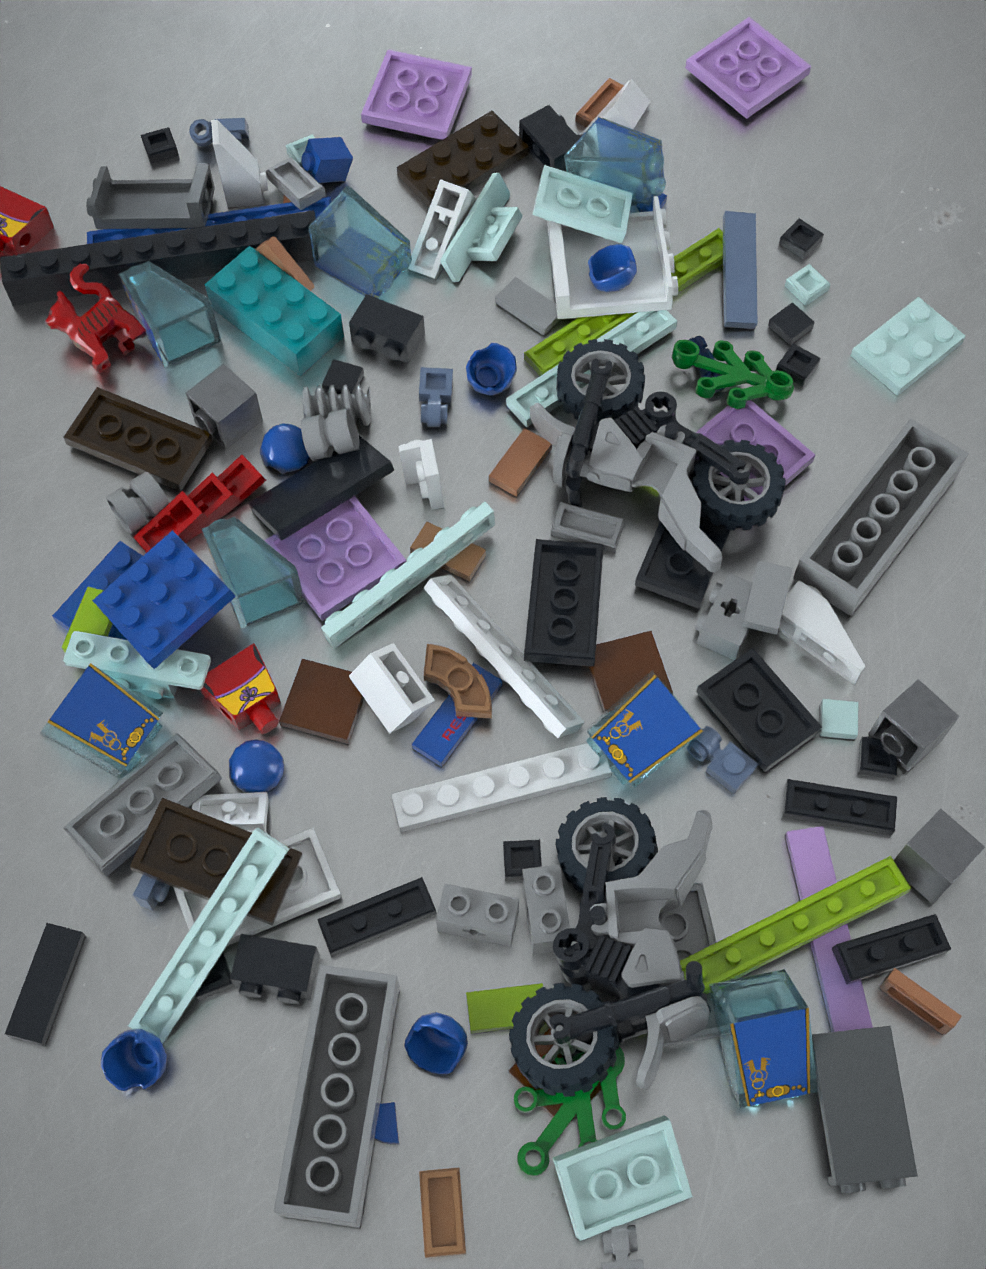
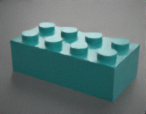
M251 246L246 248L204 284L210 307L299 376H302L344 338L341 313Z

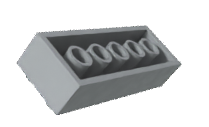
M910 418L800 558L793 579L797 582L800 580L807 586L815 587L831 604L851 616L958 476L969 453Z
M319 965L274 1206V1212L279 1216L360 1228L400 987L397 975Z

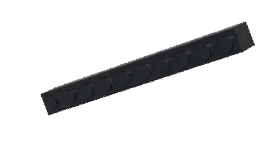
M312 210L0 257L2 284L12 306L58 299L57 292L59 291L63 292L66 297L87 295L75 290L70 283V273L79 264H87L89 266V270L83 275L85 282L102 283L110 291L124 289L122 281L126 288L216 275L246 248L251 246L256 249L262 242L273 236L277 238L296 263L322 259L315 212Z

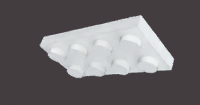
M314 828L280 841L285 846L302 852V858L273 926L246 916L227 946L238 942L241 934L255 935L342 898ZM173 887L190 930L208 903V900Z

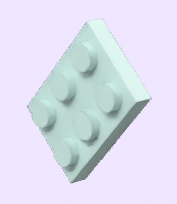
M544 165L532 215L572 227L576 230L585 231L604 239L622 243L627 231L633 193Z
M917 297L855 346L850 356L898 396L963 343L966 335L920 297Z
M665 1115L553 1157L575 1236L580 1241L610 1230L611 1227L623 1225L693 1197L671 1121Z

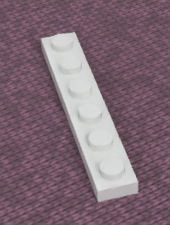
M452 575L429 579L424 589L432 597L433 603L442 609L454 622L456 629L464 633L476 646L477 652L493 665L503 681L510 684L520 696L521 701L531 708L543 721L544 727L557 738L577 732L585 723L584 720L530 661H524V654Z
M593 741L391 794L401 833L611 777V770L606 754Z

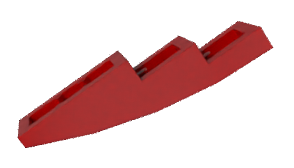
M241 454L218 477L212 472L189 495L181 491L133 538L146 553L172 530L187 543L243 502L266 479Z

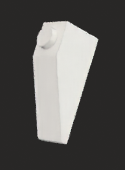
M632 79L624 85L580 134L584 144L597 159L603 157L599 117L632 131L651 102Z
M211 120L213 147L227 207L234 208L264 204L263 191H268L266 172L260 173L258 160L218 120Z
M443 180L439 181L407 266L408 270L437 280L443 269L440 260L476 201V197L468 189Z
M799 580L786 595L778 631L855 685L865 668V664L829 601L823 597L818 589L810 585L807 586Z

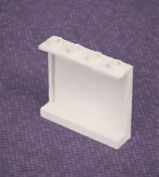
M658 196L653 197V211L629 213L627 231L622 243L547 220L558 319L672 309L673 296H678L677 276L671 277V273H674L673 253H667V250H670L671 247L670 232L664 231V228L667 227L666 209H660ZM623 244L629 246L637 265V273L631 284L620 291L604 292L595 288L589 276V258L598 250L609 245Z

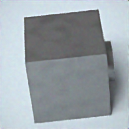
M224 363L186 392L194 420L201 429L212 434V437L225 449L229 448L263 420L256 392Z
M918 679L881 712L868 735L877 740L881 739L884 746L883 749L888 754L895 755L897 762L906 771H909L944 739L960 716Z
M940 808L904 846L894 859V862L906 881L934 904L983 851L985 846Z

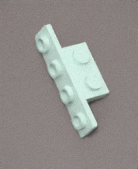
M492 173L440 260L452 282L460 281L471 261H497L523 217L518 207H504L510 197V191L500 173Z
M74 631L63 661L67 666L86 669L91 663L126 692L128 690L138 691L149 698L161 699L162 696L174 698L178 686L201 690L204 686L211 659L206 654L177 649L158 667L153 669L128 640Z

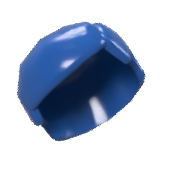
M623 244L609 245L602 248L588 260L590 280L594 287L600 291H620L631 284L637 273L633 252L629 246Z
M491 343L486 348L475 350L466 365L467 381L478 393L489 396L497 395L507 390L517 371L516 357L509 348L498 343Z
M282 423L273 426L263 437L260 455L266 467L271 466L284 474L300 470L309 462L310 457L303 442L301 428L292 424Z
M263 740L245 741L235 748L229 759V779L244 793L268 792L278 785L284 773V759L281 753L272 744Z
M433 1012L422 1015L416 1020L405 1039L404 1046L409 1058L419 1068L433 1074H449L453 1072L459 1061L463 1058L467 1050L468 1040L464 1028L453 1017Z
M131 1029L122 1032L103 1050L101 1056V1068L106 1079L121 1091H127L133 1087H142L144 1090L156 1083L166 1070L167 1055L161 1040L156 1035L143 1029Z

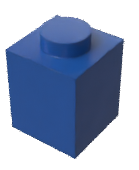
M342 137L308 139L305 152L301 157L303 169L318 183L346 181L353 161V156Z

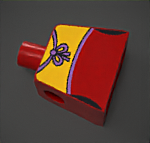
M0 186V253L3 251L10 255L25 254L52 231L54 225L47 207Z
M254 643L207 672L204 686L201 689L203 696L238 730L254 723L261 734H266L278 725L279 720L271 710L278 707L281 701L272 678Z

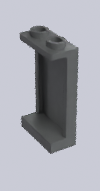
M209 163L197 164L193 179L112 180L108 167L101 166L97 178L93 180L91 197L87 198V213L93 217L96 229L205 227L215 191Z
M891 1026L809 1035L810 1053H812L832 1175L828 1177L829 1185L841 1186L842 1193L866 1191L865 1183L880 1181L882 1188L906 1186L905 1178L917 1177L918 1175Z

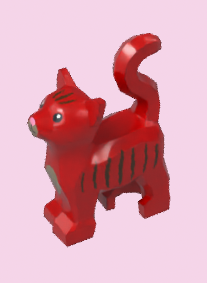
M79 264L70 273V283L75 290L82 294L98 295L99 301L89 311L79 317L72 303L63 292L59 291L57 292L58 301L50 308L49 316L45 322L49 329L59 330L68 334L77 348L92 356V366L101 374L111 367L108 355L102 345L111 337L117 339L120 352L126 356L135 349L134 341L146 336V330L134 315L123 309L120 303L113 298L106 286L97 282H85L83 275L89 270V266L87 264Z

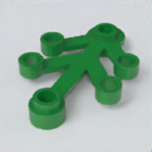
M679 340L674 344L671 357L676 367L689 369L693 365L722 375L698 379L695 392L702 398H712L717 389L745 383L753 386L744 389L734 387L729 390L726 402L730 407L742 409L746 406L747 400L767 396L772 400L778 401L788 399L793 394L792 377L783 371H772L764 361V356L758 351H747L742 362L734 352V347L730 342L719 340L715 343L712 352L713 357L719 360L716 361L699 355L700 349L698 345L690 340Z
M620 1046L616 1050L617 1059L614 1066L608 1068V1076L601 1082L605 1109L602 1113V1123L607 1129L613 1131L622 1128L626 1121V1113L619 1103L616 1077L622 1072L625 1065V1056ZM556 1057L553 1060L557 1065L567 1064L563 1058ZM599 1081L592 1084L593 1089L585 1093L582 1090L576 1091L575 1096L564 1097L563 1093L556 1092V1096L549 1095L544 1092V1089L533 1090L530 1087H521L515 1092L514 1104L519 1111L524 1113L531 1112L536 1107L563 1104L536 1142H528L520 1148L517 1161L520 1169L525 1174L539 1176L547 1170L550 1162L548 1152L576 1114L580 1135L578 1148L586 1143L598 1141L596 1140L590 1094ZM524 1092L530 1093L534 1098L532 1105L529 1107H522L518 1103L519 1096ZM610 1110H617L621 1114V1122L619 1124L611 1125L607 1122L606 1114ZM535 1150L540 1153L541 1162L537 1166L527 1164L525 1158L529 1151Z

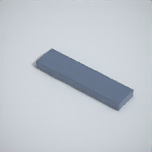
M725 211L723 215L724 327L755 329L758 324L756 213Z

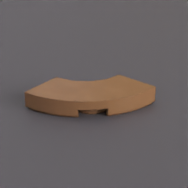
M427 644L424 681L438 684L449 693L455 703L456 716L492 719L491 696L482 674H479L467 661V658L454 650L439 645Z

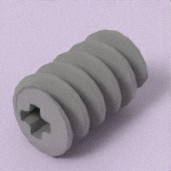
M345 384L342 387L341 394H337L334 385H330L327 395H324L320 385H317L314 395L310 394L308 386L303 387L304 418L321 414L325 419L331 411L349 408L356 424L359 417H361L364 426L370 424V387H368L367 393H363L360 384H356L354 394H350L348 386Z

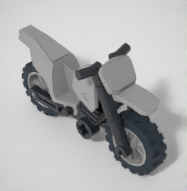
M597 339L588 340V344L583 345L579 343L575 345L572 352L568 350L564 354L563 362H559L556 390L559 403L563 402L564 411L567 414L571 412L574 415V419L577 420L576 427L557 420L539 403L530 407V418L534 427L548 442L556 447L553 483H557V487L562 488L565 483L569 504L582 507L580 485L583 477H587L589 481L623 491L632 492L636 487L640 486L654 488L661 496L658 513L660 521L683 551L686 550L706 567L708 571L717 572L721 565L722 553L699 528L700 514L704 518L706 516L710 518L712 524L716 526L724 525L728 530L735 531V528H742V531L752 529V526L756 524L758 527L766 523L768 517L772 518L776 514L778 506L781 504L786 483L785 478H783V466L781 464L778 465L776 462L777 457L772 452L767 453L765 447L760 444L754 446L748 440H741L740 442L726 440L724 444L719 446L718 443H714L703 434L695 433L682 426L676 419L677 402L667 392L659 391L652 393L646 399L645 409L640 410L638 403H641L643 400L645 387L644 365L642 362H638V355L634 351L630 352L627 350L626 345L622 343L616 345L613 344V340L604 339V342H597ZM591 370V375L584 374V372ZM612 371L617 373L619 376H611ZM576 381L587 383L588 385L580 388ZM625 384L624 387H623L620 391L617 390L615 387L612 386V385ZM654 406L658 409H661L663 406H665L667 408V412H665L664 410L654 411ZM722 472L723 474H725V475L728 476L729 478L724 477V476L721 475L720 473ZM750 473L755 475L756 478L749 479ZM762 486L763 491L758 495L750 488ZM744 495L750 500L744 501Z
M607 797L596 798L597 802L591 804L589 801L584 802L580 805V809L576 812L572 810L566 816L567 821L565 824L561 823L558 829L559 839H556L555 842L558 861L566 880L569 883L572 882L574 888L583 894L580 901L579 921L576 928L562 930L556 935L553 942V950L566 981L572 984V987L565 986L564 983L553 984L554 988L546 989V987L538 989L536 991L537 995L532 998L528 996L521 1003L522 1009L520 1012H515L512 1019L514 1026L509 1031L511 1053L520 1072L533 1087L537 1089L540 1087L549 1095L556 1096V1092L563 1093L564 1097L575 1096V1092L580 1090L583 1093L593 1089L592 1084L597 1081L601 1083L608 1076L607 1070L610 1066H614L617 1059L616 1050L619 1049L620 1044H624V1040L648 1033L646 1050L636 1078L637 1086L648 1090L652 1086L659 1069L664 1039L677 1041L698 1033L707 1026L711 1007L707 1003L706 994L703 993L705 986L703 983L702 965L697 961L689 962L686 966L685 980L684 971H682L672 935H669V931L661 926L659 914L682 906L706 861V850L713 829L711 814L708 811H697L688 839L663 846L659 852L655 831L651 826L649 817L646 813L641 814L640 808L633 803L628 805L621 798H614V801L607 800ZM615 828L627 833L616 838ZM591 836L592 844L583 845L584 840ZM634 840L632 852L619 848ZM580 854H590L588 864L581 859ZM579 969V973H575L572 971ZM589 983L591 989H597L599 992L607 993L611 997L615 996L619 1000L611 1003L610 1001L602 1002L598 994L592 990L589 992L585 991L583 985ZM545 1024L551 1029V1035L537 1036L541 1027ZM554 1044L543 1059L537 1053L536 1045ZM560 1053L567 1064L554 1065L552 1062Z

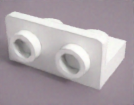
M432 439L424 441L413 440L407 444L400 445L398 448L406 485L419 483L422 499L429 498L431 510L445 508Z
M267 792L202 795L192 804V809L251 833L256 828L267 833L266 824L269 805Z

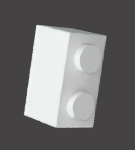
M394 643L370 653L349 675L352 682L389 733L413 722L435 701Z

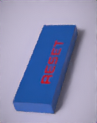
M473 662L472 666L485 679L492 700L503 686V681ZM448 695L414 740L412 749L442 767L478 718L456 716L455 703L451 696Z

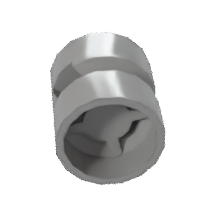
M349 408L331 411L325 419L319 414L301 420L303 442L311 460L315 461L331 457L334 450L339 454H344L359 449L358 430Z
M146 471L130 481L129 489L121 487L106 497L107 503L117 519L131 534L147 524L148 516L155 517L170 503L159 484Z

